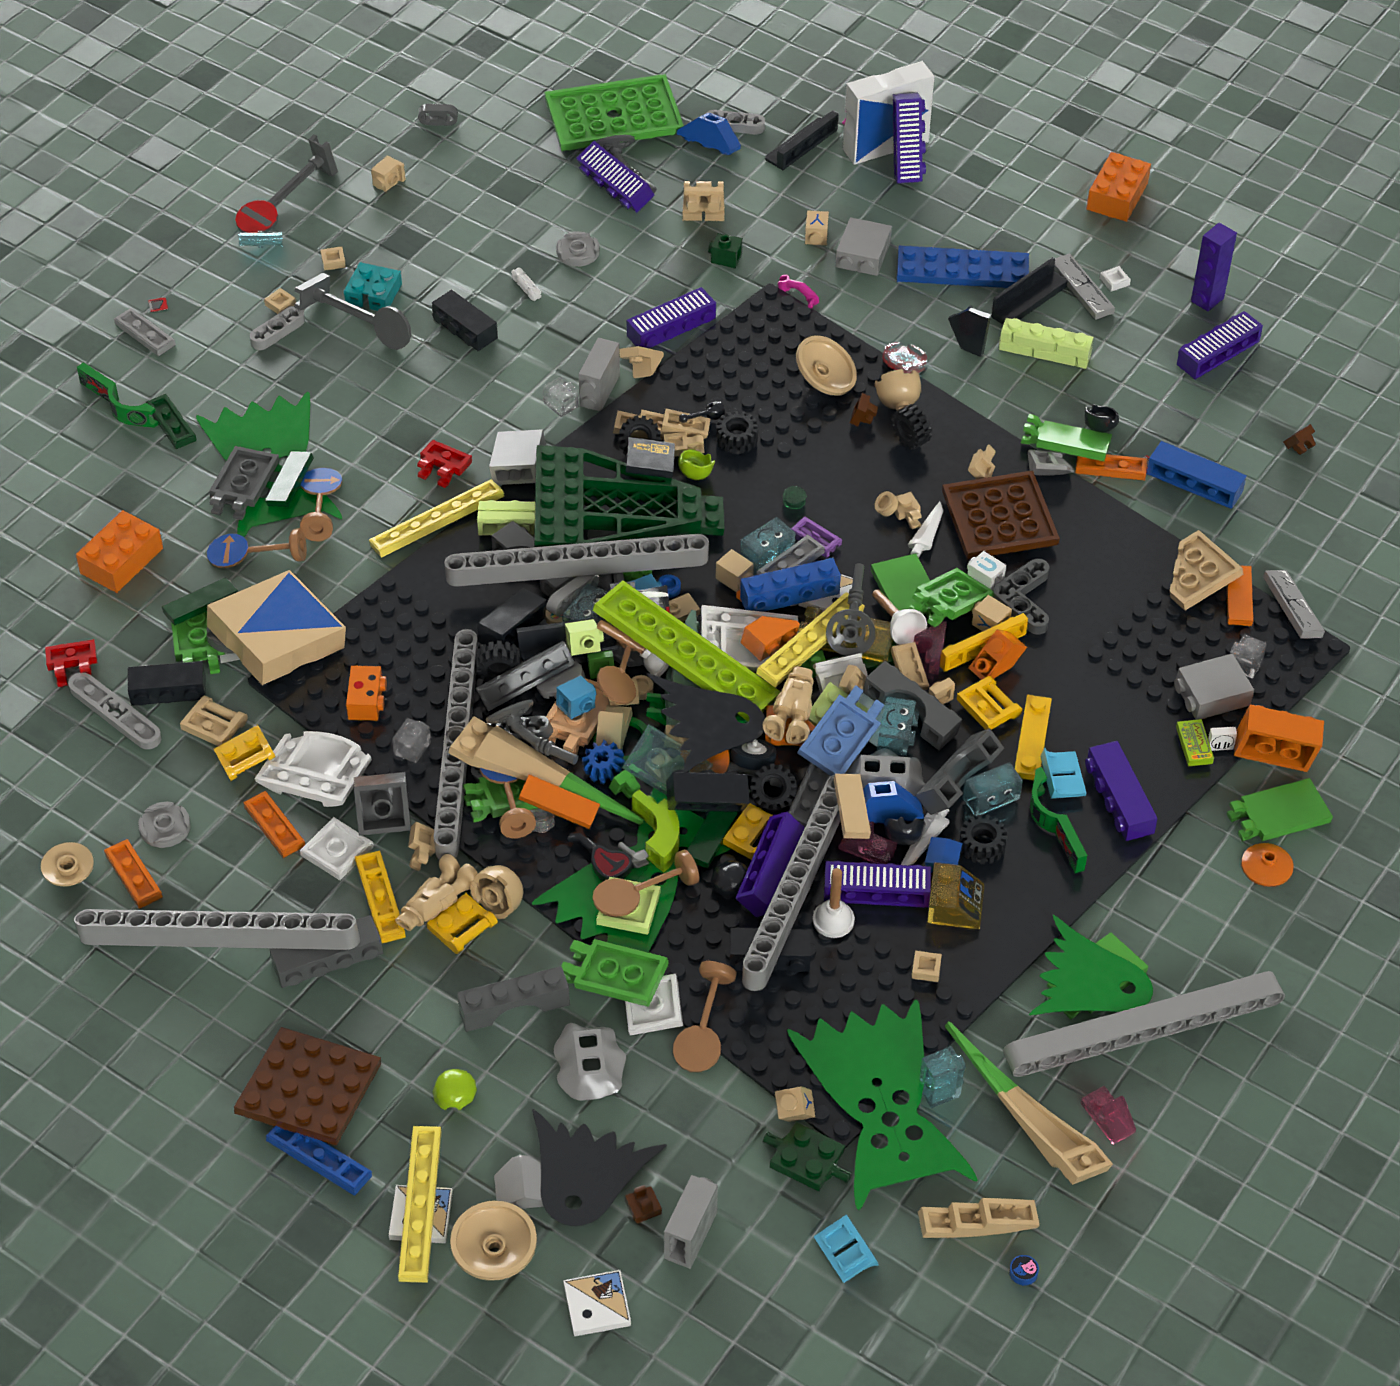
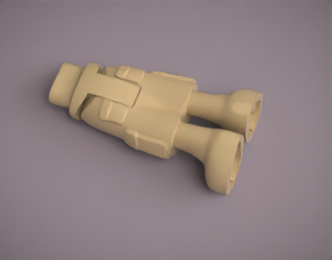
M797 666L788 675V679L773 706V712L776 715H770L763 721L762 728L770 738L781 741L784 736L786 721L791 717L792 722L789 724L786 734L787 742L799 744L807 740L810 729L805 721L809 719L812 708V670Z
M444 854L439 860L440 877H430L419 887L417 893L401 909V914L395 919L396 923L404 929L411 931L415 926H422L424 922L433 920L441 911L446 910L457 901V895L470 890V884L478 874L476 869L470 864H464L460 868L458 861L452 855Z

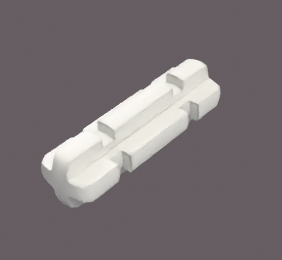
M521 268L513 269L511 272L512 278L528 294V297L532 301L540 299L541 290L535 286L534 282Z

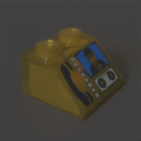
M934 862L927 923L980 929L984 883L961 865Z

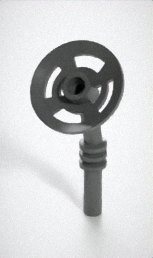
M614 135L595 141L647 182L653 193L656 192L657 188L643 178L642 173L634 167H630L621 155L622 149L635 142L634 136Z
M860 563L855 564L853 583L852 588L849 590L847 602L850 605L849 609L834 614L826 628V637L829 645L833 650L845 656L865 653L874 643L876 634L871 618L864 612L859 611L864 593L861 590L864 565ZM835 622H838V625H837V628H836V634H837V636L834 637V636H833V626H834ZM843 625V626H844V631H843V633L841 634V633H840V628H841V626ZM868 625V627H869V637H868L867 641H865V640H864V637H865V634H866V628H865V626ZM860 627L862 628L861 636L858 635ZM843 641L848 643L856 642L858 647L846 648L841 646V643Z
M533 700L513 704L486 718L487 723H506L508 727H511L515 733L542 754L547 756L553 755L573 765L578 761V755L556 746L553 741L544 737H537L520 724L522 722L520 716L531 708L534 704Z

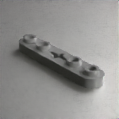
M76 673L69 679V689L74 697L143 749H153L161 743L160 729L90 674ZM110 708L114 710L119 709L120 714L115 711L110 712Z

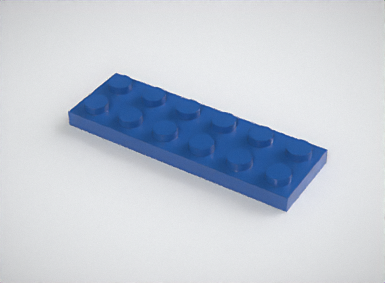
M899 246L897 282L1008 288L1029 274V253Z

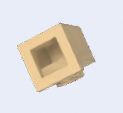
M388 155L371 169L373 186L385 192L395 186L398 181H405L404 163Z

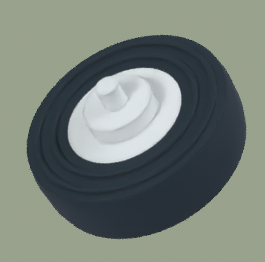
M755 739L749 743L731 748L730 757L733 763L742 768L760 770L765 765L768 766L775 763L776 748L767 741Z

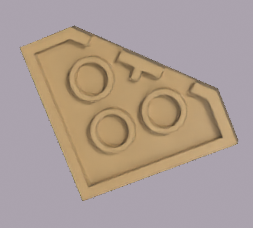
M1198 530L1179 542V553L1174 566L1170 597L1181 608L1187 610L1244 575L1243 568Z

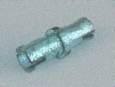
M259 230L258 233L238 232V239H247L239 240V247L259 246V248H263V246H283L282 232L263 233L262 230Z

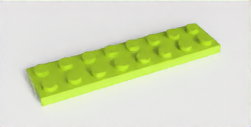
M623 580L596 602L592 611L702 689L744 697L756 704L762 712L767 709L768 705L776 701L780 693L778 689ZM737 713L748 722L750 721V718L746 713Z

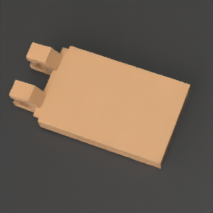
M589 679L586 680L594 685L597 692L595 708L570 719L556 705L555 701L546 716L553 727V733L548 740L554 743L557 738L566 741L563 749L576 755L579 746L584 747L588 745L597 731L599 711H605L607 705H609V699L603 696L598 683Z

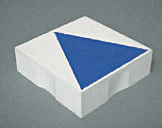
M923 61L894 69L885 74L873 75L846 83V122L844 125L843 151L854 165L893 153V94L918 92L921 98L925 100V112H922V120H925L926 129L925 133H922V141H925V143L929 142L934 75Z

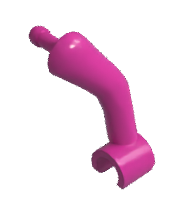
M785 274L780 277L778 282L779 289L785 292L789 291L790 288L799 290L806 297L809 303L807 307L810 309L813 308V305L819 303V297L808 285L800 281L791 280Z

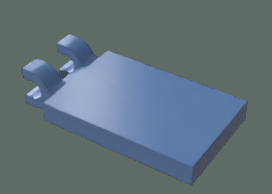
M856 685L847 698L839 694L797 752L830 776L846 773L881 724L876 718L881 713L884 704L876 699L867 713L857 707L855 704L860 699L864 690Z

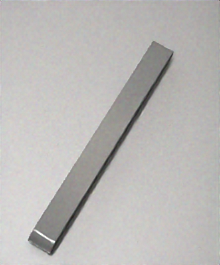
M702 534L452 554L445 559V575L449 585L468 586L695 567L707 563L709 541Z
M469 629L459 631L455 636L434 829L435 852L438 859L444 854H450L456 858L459 853L465 794L463 784H466L467 763L448 752L451 745L472 719L478 642L477 634Z
M835 775L828 778L745 956L742 982L749 990L757 991L766 986L840 823L834 785Z
M87 909L80 911L74 918L79 938L86 945L348 950L355 948L360 943L357 922L351 914Z
M1262 972L1016 1040L1004 1047L1003 1054L1012 1074L1015 1077H1021L1269 1008L1282 1002L1285 994L1273 972Z

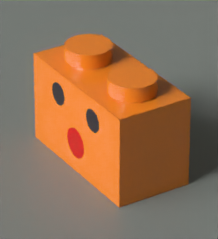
M351 666L346 701L348 720L378 721L379 711L384 710V696H381V693L386 691L387 679L386 676H382L381 666Z

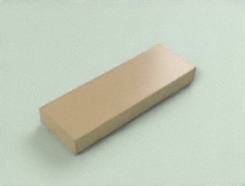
M835 774L834 785L843 837L869 839L871 830L860 774Z

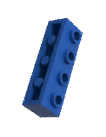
M1163 441L1159 443L1150 456L1147 475L1230 509L1233 508L1242 494L1247 476Z
M834 558L746 577L741 579L740 599L745 610L765 612L840 594L841 574Z

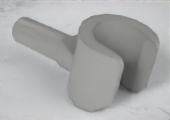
M622 842L618 844V848L631 856L635 868L649 864L646 859L648 854L644 849L635 852Z

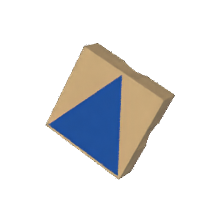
M290 570L207 605V627L227 648L240 658L242 664L262 685L292 672L301 665L317 661L344 649L346 627Z

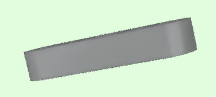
M710 110L707 112L727 119L733 132L761 134L765 130V118L759 114ZM731 121H739L740 123H731Z
M290 306L251 331V346L256 350H264L304 324V311ZM274 326H282V327H283V328L280 329V330H273V329H272Z
M595 575L577 576L551 595L546 609L556 616H561L574 607L580 598L591 595L598 585L599 578Z

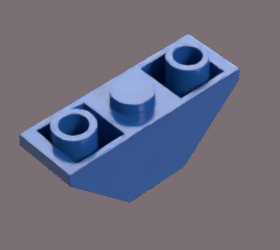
M706 113L677 130V135L683 136L685 140L699 142L703 147L717 149L725 155H730L741 148V144L727 119L712 113Z
M895 781L868 783L863 788L869 823H884L888 818L898 820L900 817H903L905 821H913L915 818L924 819L919 799Z

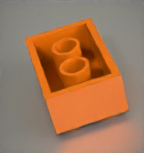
M1111 152L1089 190L1086 210L1127 222L1148 184L1151 163Z
M122 510L76 553L80 574L118 593L163 549L160 530Z
M1250 704L1236 730L1237 737L1234 746V756L1308 772L1323 744L1324 721L1310 716L1305 717L1291 714L1287 711H1278Z

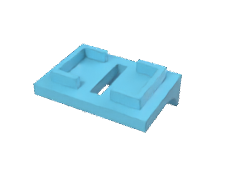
M1044 748L1040 757L1047 776L1051 799L1086 796L1087 793L1076 751L1054 753ZM1071 773L1074 774V775H1064V776H1053V775H1057V774H1071Z
M847 1214L813 1236L843 1283L863 1270L879 1265ZM853 1241H858L856 1244H854L838 1256H834L835 1253H837Z

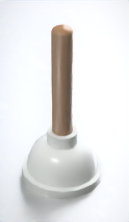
M880 590L873 591V598L892 617L890 634L897 644L916 643L923 637L926 632L927 621L920 611L915 609L899 611Z
M603 620L598 622L597 629L639 652L640 656L644 658V666L650 674L660 677L669 666L667 663L625 633Z
M839 868L832 870L830 900L820 904L813 914L815 929L820 934L831 938L843 937L852 930L855 921L851 908L840 900L842 870Z

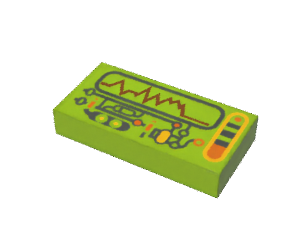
M1202 719L1177 722L1176 729L1188 766L1213 764L1214 757Z

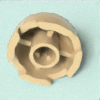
M903 369L891 371L881 375L882 380L880 382L875 381L879 400L883 405L898 411L907 405L914 404L920 397L921 382L919 373L915 370H912L911 374L904 373Z
M502 865L489 866L483 869L470 884L473 899L492 912L496 919H505L515 911L523 897V886L519 877L508 867Z

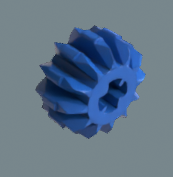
M603 740L600 746L593 742L594 749H586L585 753L587 756L582 758L585 774L590 775L593 782L599 779L603 785L608 778L612 781L614 775L621 773V768L626 765L623 759V751L618 749L617 744L614 742L608 745L605 740Z

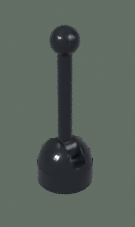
M720 401L710 402L706 405L705 411L689 415L681 414L679 421L685 423L688 419L705 415L711 420L721 419L722 415H725V407Z

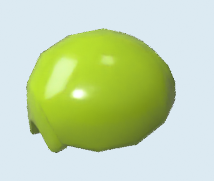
M693 449L685 450L678 458L680 471L687 478L693 480H702L709 476L715 463L714 460L711 461L710 454L704 455L700 451Z
M449 1069L437 1078L432 1093L434 1101L442 1109L446 1110L449 1107L461 1110L473 1101L477 1087L475 1079L467 1071Z

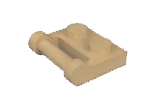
M204 695L180 722V727L183 731L216 746H220L229 741L239 728L245 726L248 715L223 707L213 702L212 698ZM207 711H211V712H213V713H215V714H217V715H219V716H222V717H224V718L230 720V722H228V721H226V720H224V719H221V718H219V717H217V716H215V715H213V714H210V713H208Z

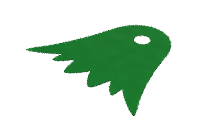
M1053 914L1055 924L1065 939L1064 941L1054 938V941L1064 952H1045L1047 959L1059 969L1043 972L1039 977L1056 987L1041 992V995L1052 998L1037 1006L1030 1012L1029 1016L1062 1011L1121 1012L1149 1003L1153 995V986L1148 975L1142 969L1085 938ZM1124 981L1131 982L1135 985L1136 990L1132 994L1124 993L1120 989V984Z

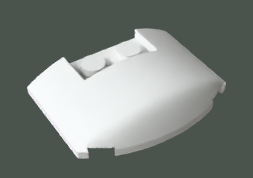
M702 605L701 636L752 672H757L758 667L770 656L760 661L741 644L744 628L762 616L798 621V616Z
M305 731L304 736L291 739L292 736L289 733L284 734L273 752L276 757L271 760L268 759L255 777L257 783L279 795L282 792L320 801L324 807L343 805L354 788V777L362 776L372 759L369 754L365 755L361 751V747L358 744L335 734Z

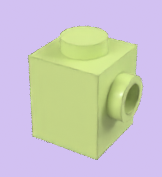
M594 619L565 623L566 643L571 656L601 651L600 642L604 641L603 632L597 629Z

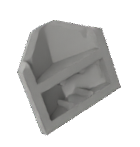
M1028 450L1030 471L1033 470L1034 475H1062L1074 472L1072 466L1062 458L1061 452Z
M526 1155L512 1157L494 1175L496 1200L514 1204L521 1209L543 1207L541 1199V1163Z

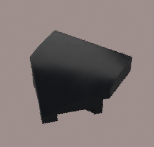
M971 305L967 309L949 316L948 320L960 348L981 357L986 345L991 314L973 309Z

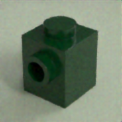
M717 233L714 241L711 240L708 247V253L711 254V263L736 268L742 256L743 238Z

